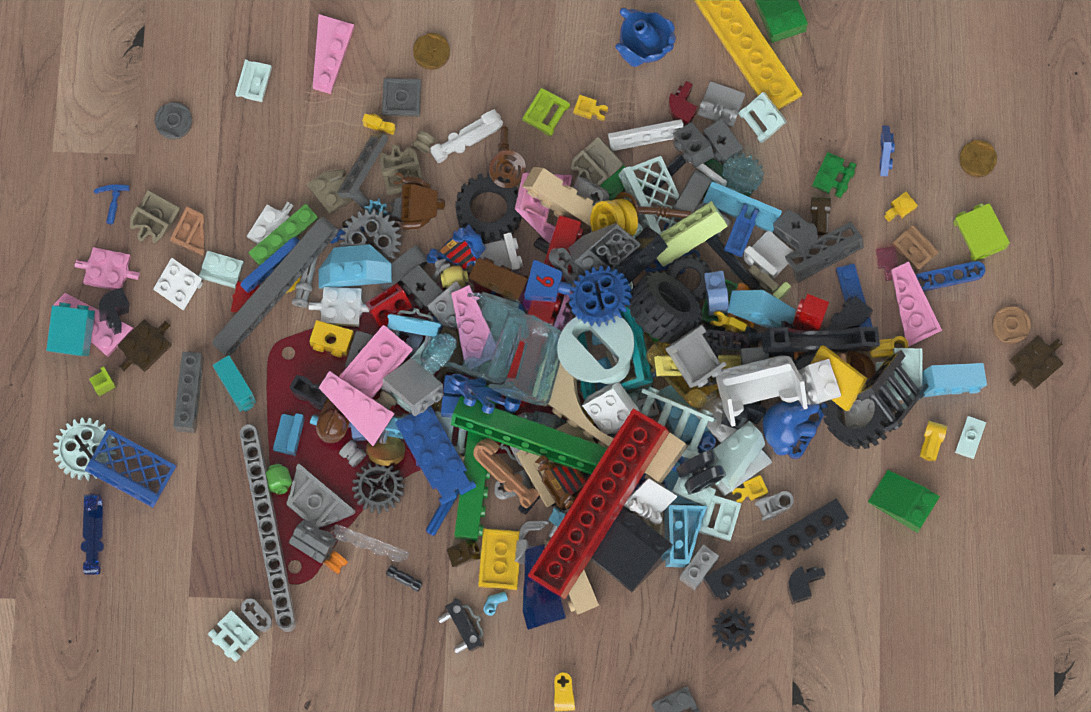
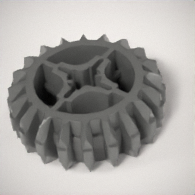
M368 463V470L362 467L363 474L356 473L360 480L353 479V483L358 485L352 487V491L357 492L353 495L354 499L360 498L357 501L358 505L365 503L363 505L364 510H367L370 506V513H374L375 508H377L378 514H381V508H385V511L389 512V505L394 509L396 508L394 501L397 503L401 502V499L397 496H404V492L400 490L405 488V485L400 483L403 481V477H397L400 474L399 470L392 472L394 469L393 465L386 469L387 466L382 465L380 467L379 464L375 463L376 467H372V464ZM374 474H384L378 479L368 478ZM389 477L394 482L393 493L386 488ZM364 482L371 488L368 498L363 494ZM380 484H382L381 486L384 490L378 489L377 491H375V485L379 486ZM379 496L388 497V499L381 502L373 501Z

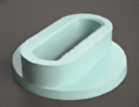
M616 316L614 317L615 323L610 319L608 320V326L602 322L601 326L598 327L596 322L593 326H590L589 322L584 324L581 319L578 320L575 317L565 326L558 340L557 352L560 363L570 375L581 381L601 382L604 384L620 382L627 376L630 370V360L634 351V336L628 323L623 318ZM590 330L619 360L613 368L604 369L577 340L579 334Z

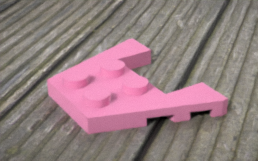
M523 173L515 210L548 243H551L556 226L547 223L549 209L541 205V201L538 198L531 197L527 193L528 190L522 187L529 173ZM553 174L563 181L562 185L570 186L571 175Z

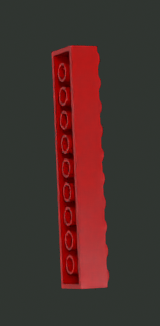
M559 215L544 264L555 268L549 260V253L554 248H564L570 254L568 248L584 236V229L581 228L580 221ZM570 264L567 268L569 274L572 272V266ZM562 277V282H566L564 277ZM558 293L556 302L536 300L531 302L502 393L503 399H506L507 396L517 397L521 401L519 408L525 409L526 405L531 403L533 397V390L531 389L532 386L535 387L539 378L537 370L543 366V351L548 350L550 343L549 332L551 333L556 318L554 316L559 314L561 308L560 298H564L565 294Z
M634 408L631 410L528 574L532 580L564 600L566 599L667 438L669 431L666 427Z

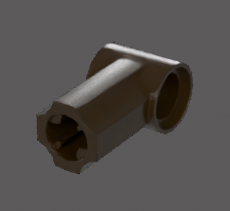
M811 197V223L816 226L817 235L819 236L828 234L831 198Z

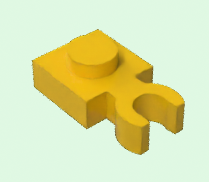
M579 95L573 114L590 120L592 115H595L598 120L605 121V116L601 115L600 111L608 112V107L606 105L596 106L597 100Z
M364 114L362 120L364 127L379 132L384 131L390 135L394 134L395 124L384 122L376 114Z
M761 475L743 482L744 488H735L732 495L740 493L742 497L736 500V502L742 503L746 497L753 501L767 495L769 492Z

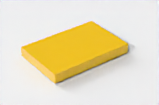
M824 345L820 346L811 364L829 359L841 393L840 397L832 399V401L845 411H849L867 378Z
M483 528L478 587L517 590L520 563L515 562V552L520 531Z

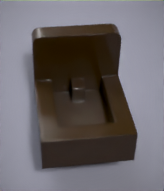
M463 541L447 549L452 567H458L472 560L481 559L480 549L475 541Z

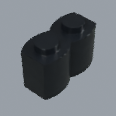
M296 375L289 386L292 394L297 399L308 401L315 409L322 410L326 402L330 400L321 391L320 385L312 384L304 376Z

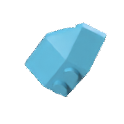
M370 244L333 248L319 268V289L324 287L392 283V264Z

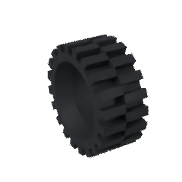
M487 173L488 177L483 178L482 174H478L477 180H474L473 177L468 179V185L464 183L461 186V192L458 191L457 201H455L459 227L464 228L469 224L474 232L481 236L483 244L486 241L492 243L497 239L500 241L504 240V234L507 233L513 235V230L519 228V221L522 219V216L515 210L518 197L517 187L502 188L492 181L489 173ZM501 176L498 177V180H499L500 182H503V183H509V182H510L508 178L504 181V180H503V177H501ZM486 192L500 195L508 206L505 215L492 223H485L476 219L471 213L470 207L478 195Z
M878 390L880 392L879 396L882 398V400L885 402V404L888 406L891 412L896 413V410L893 408V406L890 404V402L887 400V398L884 396L881 390ZM832 400L824 402L828 406L823 408V414L827 416L823 418L824 422L829 426L827 427L828 430L849 447L851 445L855 449H860V446L868 449L870 448V443L876 446L879 444V438L883 440L887 438L883 428L889 421L875 402V411L872 419L868 424L860 428L845 426L842 420L843 408Z

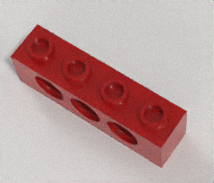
M807 294L805 299L801 298L793 322L796 325L795 329L819 331L829 302Z

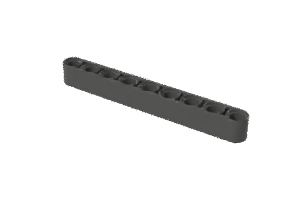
M321 217L213 340L212 345L226 357L228 355L231 356L338 233V228L325 217Z

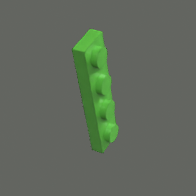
M307 204L303 205L249 251L248 254L260 266L290 239L298 237L318 220L317 215Z

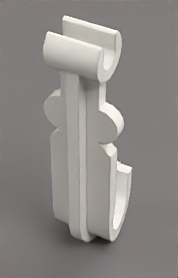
M495 109L483 114L481 119L461 129L459 135L451 133L448 136L449 141L442 145L436 144L430 148L431 154L439 164L448 158L447 155L454 151L456 153H463L465 146L470 147L499 130L503 125L501 116Z

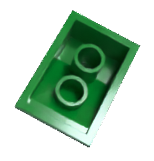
M754 0L771 43L806 32L808 23L797 0Z
M887 470L868 503L918 533L940 496L918 483Z

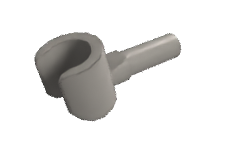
M446 259L435 262L436 271L431 278L434 282L441 271L450 267L449 263L445 264Z

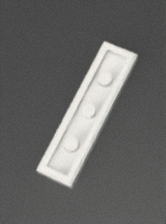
M682 119L609 133V147L612 151L672 140L674 139L673 133L683 128Z

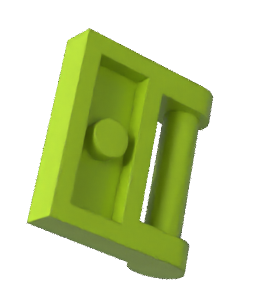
M541 88L522 121L551 137L555 126L565 110L569 109L570 104ZM554 104L558 105L559 107L549 124H543Z

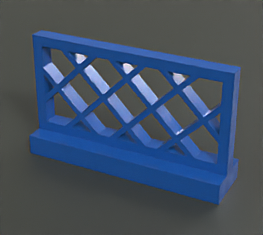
M108 429L86 466L85 471L153 508L174 472L176 465ZM109 435L117 439L118 446L108 448L106 440ZM128 446L134 448L135 455L125 457L123 448ZM120 449L122 459L112 461L109 451ZM106 452L109 462L102 464L95 459L98 454ZM147 455L151 458L152 465L143 467L140 457ZM137 458L139 468L129 470L127 460ZM124 462L126 471L121 473L115 471L113 464ZM165 465L170 468L168 474L160 476L157 466ZM154 467L156 477L146 479L144 470ZM141 471L144 481H133L130 473ZM158 480L160 489L157 493L149 489V482Z

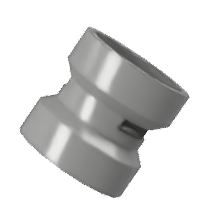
M353 440L349 441L339 452L343 458L349 460V464L352 467L357 466L366 456V452L357 448V444Z

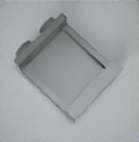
M702 325L692 329L665 348L690 388L694 386L702 387L709 382L708 378L710 376L716 377L723 372L722 368L727 365L725 361L719 362L702 335L706 330Z
M412 358L383 378V390L388 394L394 392L411 407L413 416L423 413L430 405L438 402L443 397V384Z

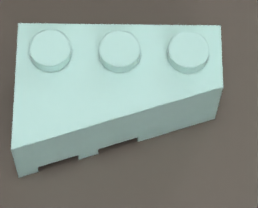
M750 421L713 449L718 457L715 465L722 466L726 472V477L721 481L732 492L740 477H743L749 464L753 463L765 446L762 433Z

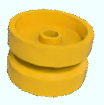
M628 200L601 201L592 208L590 215L592 232L617 223L632 237L635 235L638 227V217L633 204Z

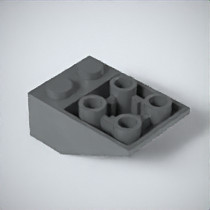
M615 223L582 236L568 249L573 261L583 270L592 273V267L599 271L600 266H602L604 271H606L609 266L612 270L641 244Z

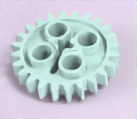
M81 418L78 424L74 419L73 426L67 423V430L60 429L63 434L62 436L56 435L59 442L53 445L58 449L54 450L53 453L59 456L55 458V461L61 462L58 467L60 469L65 468V474L71 471V478L78 475L79 480H82L83 476L88 481L91 474L85 471L90 458L76 441L75 436L77 435L93 456L94 450L99 446L107 430L105 431L107 427L105 424L99 427V420H96L93 424L91 418L88 419L87 423ZM86 432H92V437L89 440L83 439V435ZM112 436L106 440L108 448L117 446L111 443L115 440ZM69 444H76L75 450L67 451ZM109 451L111 456L117 455L115 451ZM106 452L98 455L95 459L102 464L109 462ZM86 458L87 464L83 467L78 466L79 460Z

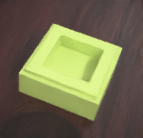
M784 282L773 293V296L781 300L790 291L791 285Z

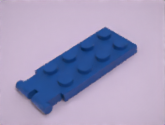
M431 406L417 416H413L411 413L395 422L432 490L436 488L441 497L438 500L441 505L457 498L454 492L457 489L460 495H463L476 488L474 481L469 482L465 475L467 469Z

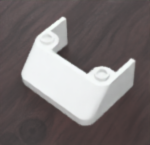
M777 356L723 369V372L716 376L724 412L731 426H735L734 416H738L743 412L744 404L780 396L783 401L788 403L799 400L804 409L808 408L804 381L789 356Z

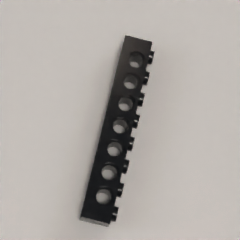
M836 498L705 576L703 582L714 600L716 601L720 598L722 601L731 595L730 592L737 589L739 591L747 586L746 582L752 578L754 581L764 575L763 572L770 568L772 571L779 567L782 560L787 559L789 561L797 556L796 552L803 549L806 551L814 545V541L826 539L830 536L829 532L834 529L837 531L847 526L846 522L849 517ZM827 517L831 520L832 524L826 526L822 523L821 519ZM805 528H813L815 534L812 536L807 535ZM795 537L798 539L799 544L793 546L789 543L788 539ZM779 547L782 550V554L774 555L772 548ZM757 557H763L766 563L764 565H758L755 562V559ZM746 567L749 570V574L741 575L738 569ZM730 577L733 583L725 585L722 582V578Z

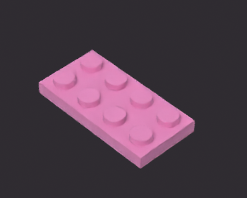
M383 325L339 377L370 398H373L383 386V378L397 369L413 349Z

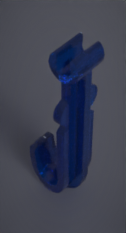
M90 493L89 495H84L83 538L86 541H83L80 547L86 553L83 573L85 575H99L101 573V564L98 562V553L104 549L103 542L99 541L103 537V499L100 494Z

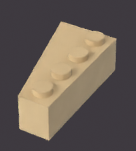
M533 167L522 187L528 190L527 193L531 197L538 198L544 207L552 209L554 215L558 218L560 215L581 222V228L591 229L590 215L594 207L592 205L593 201L576 195L578 192L576 189L568 185H562L563 181L545 168Z
M551 538L544 540L546 546ZM583 570L569 592V600L567 601L570 611H575L577 615L599 606L585 570Z

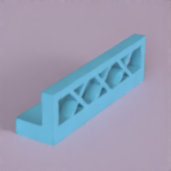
M713 181L703 200V203L707 204L712 201L720 212L735 218L740 214L744 204L748 205L747 212L744 214L745 218L751 219V214L756 208L759 212L754 226L773 232V223L782 213L779 209Z

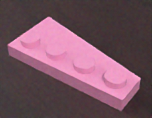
M329 371L319 386L321 391L369 443L374 446L395 413L331 371Z

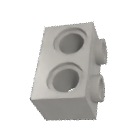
M703 545L680 575L679 580L696 591L703 578L707 576L718 561L719 555Z

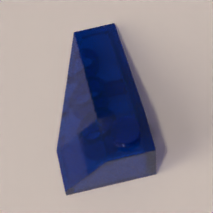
M544 544L528 548L525 551L522 612L527 630L566 619L560 596L528 576L545 549Z

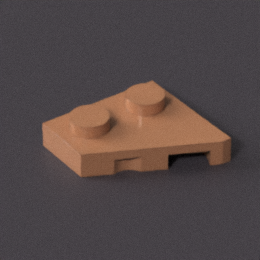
M186 206L170 241L203 257L204 215Z

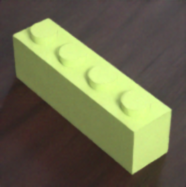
M712 201L660 234L668 245V248L657 257V260L663 267L727 227L722 214Z

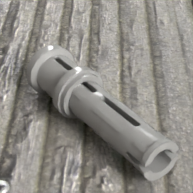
M317 258L311 264L309 274L307 275V268L301 275L300 282L296 284L295 288L297 291L295 299L292 300V304L303 308L309 306L308 298L313 290L311 282Z

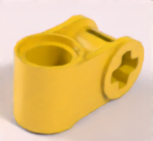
M559 673L554 680L555 711L575 710L572 679L567 673ZM561 677H565V680L569 681V683L565 684V687H561V684L557 683L561 681Z

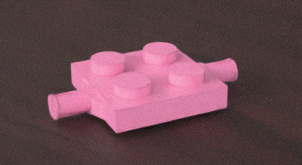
M93 247L87 262L76 260L75 268L86 270L83 281L85 285L109 290L122 288L127 278L138 280L140 272L129 270L128 266L131 259L129 254Z

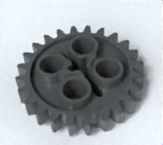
M365 209V215L359 211L358 218L354 215L351 216L353 222L346 221L349 227L342 228L346 234L340 235L341 238L345 239L340 245L347 247L370 244L377 250L373 243L367 242L369 238L360 229V226H363L370 237H375L374 243L382 250V253H380L390 263V257L393 259L397 258L394 252H400L396 245L402 244V242L397 241V238L401 237L402 234H396L400 227H393L396 221L390 222V215L384 218L383 211L377 215L376 209H373L372 214L369 213L368 209ZM370 221H374L377 224L375 232L368 229ZM355 233L362 235L361 243L354 242L353 235ZM382 236L389 239V245L386 247L380 244Z

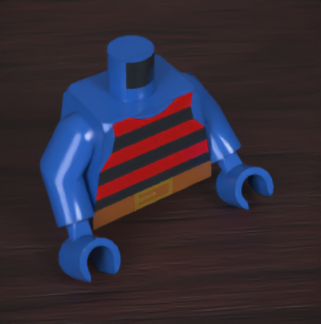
M468 224L466 227L454 231L453 237L444 244L439 253L437 249H431L430 254H427V262L435 263L438 260L446 259V261L460 265L462 269H465L470 264L475 265L478 257L481 258L480 256L486 250V247L482 242L481 236L475 233Z

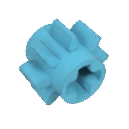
M380 199L374 202L370 200V205L364 207L369 210L370 214H372L373 209H376L379 213L383 211V216L388 215V212L384 210L387 208V204H381Z

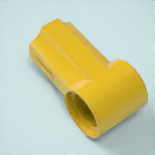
M903 336L879 340L880 346L869 351L871 358L889 357L893 355L894 344L900 343L903 348H908V340Z
M928 421L919 457L927 461H936L948 426Z

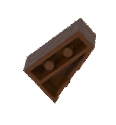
M478 257L469 275V279L522 304L525 299L524 294L529 277L522 273L511 272L512 269L504 265L499 267L494 264L495 261L487 257L483 259Z

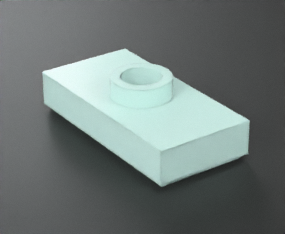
M968 416L955 453L974 459L986 422Z

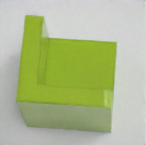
M104 366L101 367L102 372L89 378L98 396L116 388Z

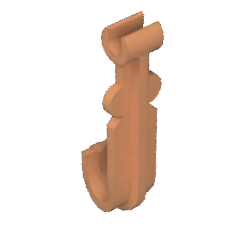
M489 438L481 440L474 448L475 459L500 483H505L504 489L506 491H514L520 497L521 505L528 508L540 496L538 491L534 488L528 489L522 483L523 478L520 474L513 475V470L495 454L500 448L496 442Z

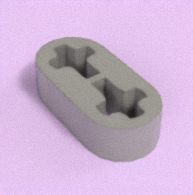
M246 599L242 603L241 610L257 630L261 632L270 630L272 620L257 601ZM247 604H255L253 607L257 612L255 615L251 611L246 612ZM258 616H260L263 620H265L266 618L268 619L266 621V627H264L263 625L260 627L258 626L260 624L259 620L257 619Z

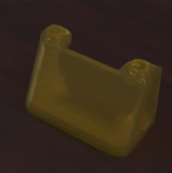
M657 341L646 353L647 361L655 370L654 357L670 356L665 349L670 344ZM662 376L693 408L706 407L720 394L717 383L707 387L702 386L699 388L694 386L690 388L683 376Z

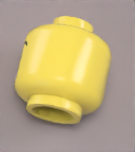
M460 265L446 268L443 273H440L442 286L446 289L455 281H457L461 288L465 287V282H469L467 270L463 271Z

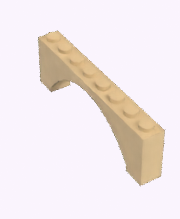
M558 359L534 392L538 397L536 401L544 407L548 404L553 408L552 412L558 417L565 416L569 419L567 423L576 429L579 426L584 430L582 433L591 440L594 437L599 441L598 444L608 448L614 438L599 431L589 421L580 404L577 379L564 369ZM669 433L645 471L646 476L644 478H650L661 485L688 448L686 443Z

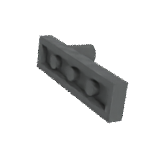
M384 134L371 135L337 192L341 198L351 197L362 209H365V206H369L370 200L359 190V187L388 140Z

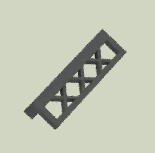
M849 222L819 238L803 254L796 250L785 256V260L792 268L794 278L799 283L863 249V238L852 222ZM849 229L854 234L850 237H842L843 232ZM830 239L837 240L833 246H827L826 241ZM813 248L820 249V252L816 255L809 254ZM796 257L804 258L803 262L797 265L794 264L792 259Z

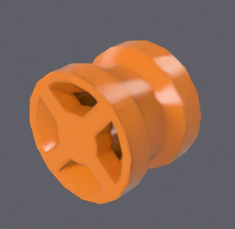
M333 550L331 557L323 563L339 575L341 568L346 566L348 561Z

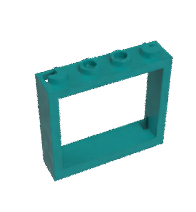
M627 306L625 307L627 312L621 311L620 314L630 326L634 336L632 357L637 379L621 383L625 391L653 383L643 329L635 322V318L631 316L630 309ZM587 331L579 334L577 340L588 351L585 332ZM580 380V391L586 400L588 396L597 392L595 383Z

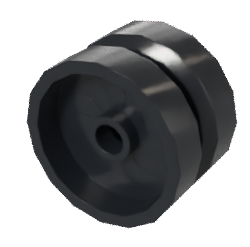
M714 450L703 452L676 468L680 479H688L684 484L688 495L703 491L726 477L724 468L720 465H715L718 457Z

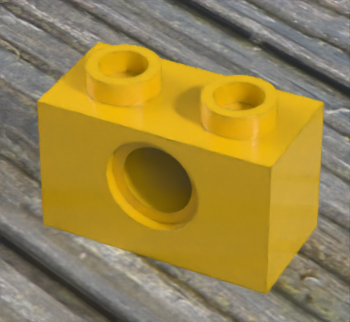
M316 320L309 342L316 351L324 352L326 350L336 357L348 356L354 333L353 330ZM329 337L336 338L333 344L326 342Z

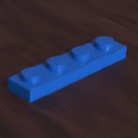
M855 263L837 267L836 274L844 302L848 298L852 299L856 296L866 304ZM870 317L861 327H873Z

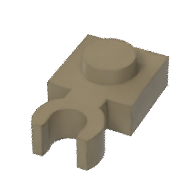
M753 265L749 269V273L759 281V287L773 295L778 289V284L766 273H762L757 266Z

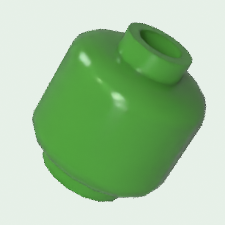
M281 464L268 467L266 479L269 491L276 494L287 492V489L292 485L289 470Z

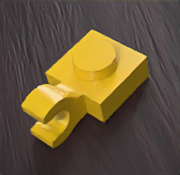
M905 192L891 202L890 205L893 208L889 209L884 217L888 222L897 215L903 219L914 211L918 205Z
M719 311L713 313L718 317V322L711 321L710 324L712 326H722L726 328L725 331L732 333L745 331L747 324L733 317H727Z

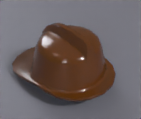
M854 351L847 353L846 360L850 366L866 378L870 379L876 372L875 365L868 356Z
M329 400L324 405L316 425L317 434L325 442H338L346 434L350 421Z

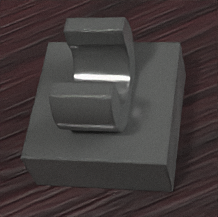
M396 198L395 202H391L390 205L393 207V212H388V215L401 221L402 198Z

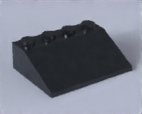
M623 506L591 557V560L630 592H633L669 557L673 544Z

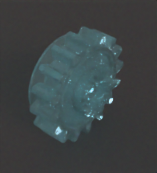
M742 153L741 157L737 154L734 155V158L729 157L728 161L724 163L722 175L728 184L727 187L741 192V194L744 192L751 193L752 189L757 190L758 186L762 183L764 172L761 171L763 166L757 165L759 160H751L752 155L746 158L744 153Z
M446 333L435 336L426 345L421 354V360L423 361L421 365L429 373H434L435 370L438 371L440 369V366H444L454 353L453 350L457 347L455 345L457 343L456 339Z

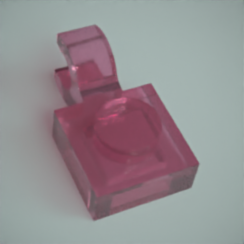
M895 247L878 248L875 250L878 269L884 268L885 280L890 281L892 280L891 270L898 265Z

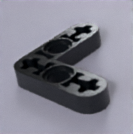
M706 330L702 334L717 359L718 350L741 352V349L748 348L749 340L744 334L717 330ZM722 336L726 338V346L721 343ZM707 338H714V341L710 342L709 340H707ZM738 340V342H741V345L733 344V342ZM710 376V379L708 378L709 382L703 386L715 385L717 383L716 377Z

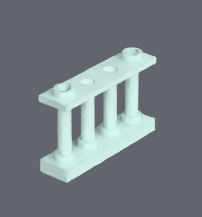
M653 387L642 389V393L648 396L641 413L647 417L655 398L666 402L658 420V423L665 426L672 406L683 409L673 434L679 439L690 413L701 417L691 444L688 445L682 456L691 459L701 454L698 453L699 449L697 447L708 421L716 422L717 418L713 417L714 413L702 409L701 412L659 394L660 391Z

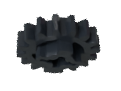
M735 608L734 613L727 609L726 615L720 612L721 619H714L717 625H712V629L716 630V632L712 633V637H718L715 643L721 642L722 649L728 646L729 652L732 651L733 647L739 651L741 645L744 648L747 647L746 641H752L749 635H754L755 631L750 630V628L754 627V623H749L750 616L744 617L745 611L738 614L737 608ZM731 618V621L729 623L722 624L724 620ZM738 619H740L745 624V627L740 625ZM731 626H735V630H738L735 634H731V630H728L731 629ZM721 633L727 636L728 641L722 637ZM739 636H745L741 641L735 642Z

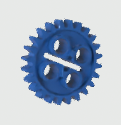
M600 266L599 271L592 267V273L585 270L586 276L579 275L580 281H574L576 287H570L573 294H569V298L572 300L569 304L573 307L571 310L576 314L577 319H581L584 324L589 322L590 326H593L596 322L598 327H600L602 322L608 326V320L610 319L615 323L614 317L616 316L622 318L620 312H627L625 305H630L628 299L632 298L630 294L631 288L628 285L629 282L627 279H624L623 273L619 274L617 269L612 271L609 266L604 271L603 267ZM596 282H598L599 289L601 291V299L605 308L604 311H602V305L599 301L600 296L596 287ZM611 283L610 286L604 287L606 284ZM596 305L594 309H590L591 306Z

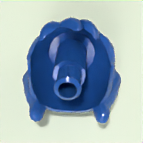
M620 9V14L624 17V21L620 29V43H617L615 48L629 65L636 67L643 63L658 61L673 50L676 36L674 34L675 26L671 20L666 19L658 12L647 13L637 9Z
M782 400L768 409L763 418V432L767 443L777 455L788 454L794 448L791 445L795 444L801 436L813 438L816 435V424L814 422L806 423L805 421L808 420L811 414L819 411L818 404H807L808 408L804 409L799 400L792 403Z

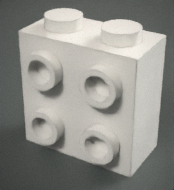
M619 382L609 384L591 394L582 405L601 432L606 435L618 432L633 408L640 411Z

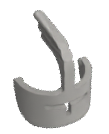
M528 521L522 525L519 540L516 543L515 562L535 565L545 548L543 546L528 545V540H524L526 533L531 530H542L545 524H549V521Z

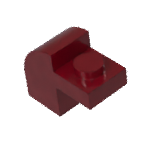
M688 81L685 82L684 86H679L676 95L670 94L668 111L674 121L682 119L683 126L692 122L698 107L687 101L693 84Z

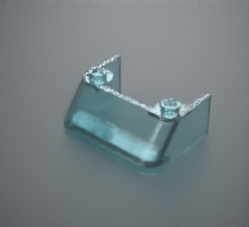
M468 293L467 297L484 303L482 316L486 321L493 323L480 359L468 357L464 360L462 366L452 362H444L442 366L492 383H502L508 376L527 322V316L524 311L479 293Z
M509 313V318L520 323L518 337L525 343L516 379L507 378L503 385L490 384L489 388L509 398L545 406L551 399L560 365L557 345L562 331L534 315Z

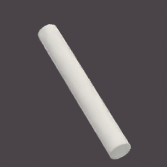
M701 164L696 167L717 184L724 187L727 185L725 179L706 165Z

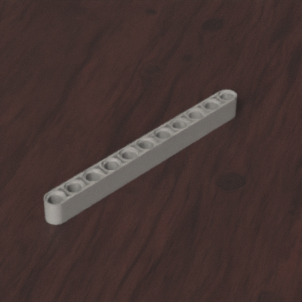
M249 424L241 428L240 439L276 623L283 631L291 632L295 629L297 621L272 495L266 479L267 469L260 434L253 425ZM249 431H253L254 436L250 439H246V433ZM251 450H258L255 457H249ZM261 468V473L258 476H254L253 470ZM258 487H265L263 494H256ZM263 505L269 506L266 513H260V508ZM271 523L272 529L269 532H265L264 526ZM275 542L276 548L272 551L267 550L268 544ZM274 561H279L280 566L275 570L271 569V564ZM277 580L284 581L281 588H275ZM281 599H287L285 607L278 606ZM284 618H291L289 626H282Z

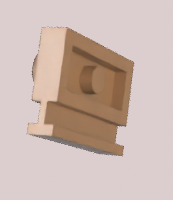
M913 225L892 243L917 271L921 270L939 253Z

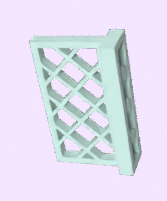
M661 156L633 167H626L618 174L626 192L634 197L637 206L650 207L652 203L661 206V208L663 206L667 208L668 206L672 209V206L666 204L668 196L675 200L679 197V193ZM658 162L661 168L660 174L650 170L652 164ZM639 169L646 172L644 179L636 178L634 171ZM648 174L658 178L655 185L646 182ZM660 179L668 183L667 191L658 187ZM644 186L654 189L651 197L644 195L642 191ZM656 191L665 194L663 202L653 199ZM652 214L638 215L643 229L648 226L658 234L664 232L660 230L659 220L669 223L667 229L677 223L674 221V217L670 220L666 217L663 218L661 215L660 217Z

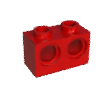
M397 283L365 303L371 316L380 328L383 325H388V315H397L401 310L408 311L413 308L405 292Z

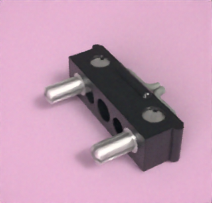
M455 598L454 602L445 606L448 612L438 617L440 623L452 618L464 640L463 643L454 647L455 652L459 653L466 648L473 652L480 647L483 648L485 644L481 639L483 630L479 624L480 616L474 615L470 606L463 605L461 600ZM465 608H468L472 617L478 618L476 620V624L480 630V635L477 632Z

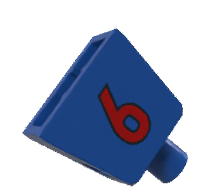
M534 260L524 294L525 299L556 302L558 293L570 294L572 284L562 282V271Z

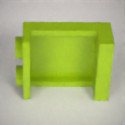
M983 203L979 204L968 213L963 211L956 215L953 224L958 226L971 252L970 258L972 262L1000 252L1010 244L990 203L986 205Z

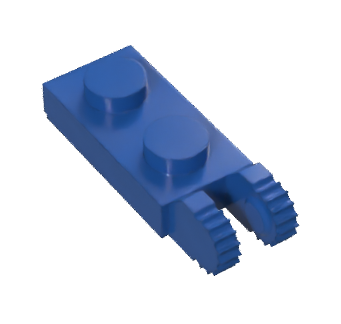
M746 204L743 205L740 214L737 216L724 248L725 251L742 257L759 212L755 208L751 214V219L745 218L744 214H746L748 209Z

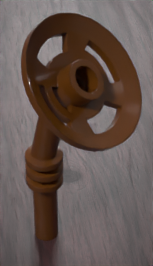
M503 126L500 132L498 153L494 155L489 164V175L496 185L502 188H512L521 183L522 174L526 173V164L520 154L509 150L508 127ZM512 155L517 159L512 161L509 160L507 156ZM498 159L499 161L496 163L495 166L496 172H493L494 163ZM520 165V173H519V176H518L517 178H515V176H516V174H517V172H518V166ZM498 177L509 178L510 182H500Z
M621 192L615 197V199H626L631 202L636 210L637 217L639 214L657 215V217L661 215L663 218L664 216L666 218L669 216L686 218L691 215V211L670 209L668 206L667 208L665 206L662 208L661 206H637L636 200L628 192Z

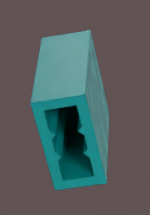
M59 302V306L52 305L46 351L89 356L95 311L88 310L89 306L77 305V308H71L70 303Z
M228 355L213 364L216 374L238 410L246 412L252 409L256 400L231 357Z

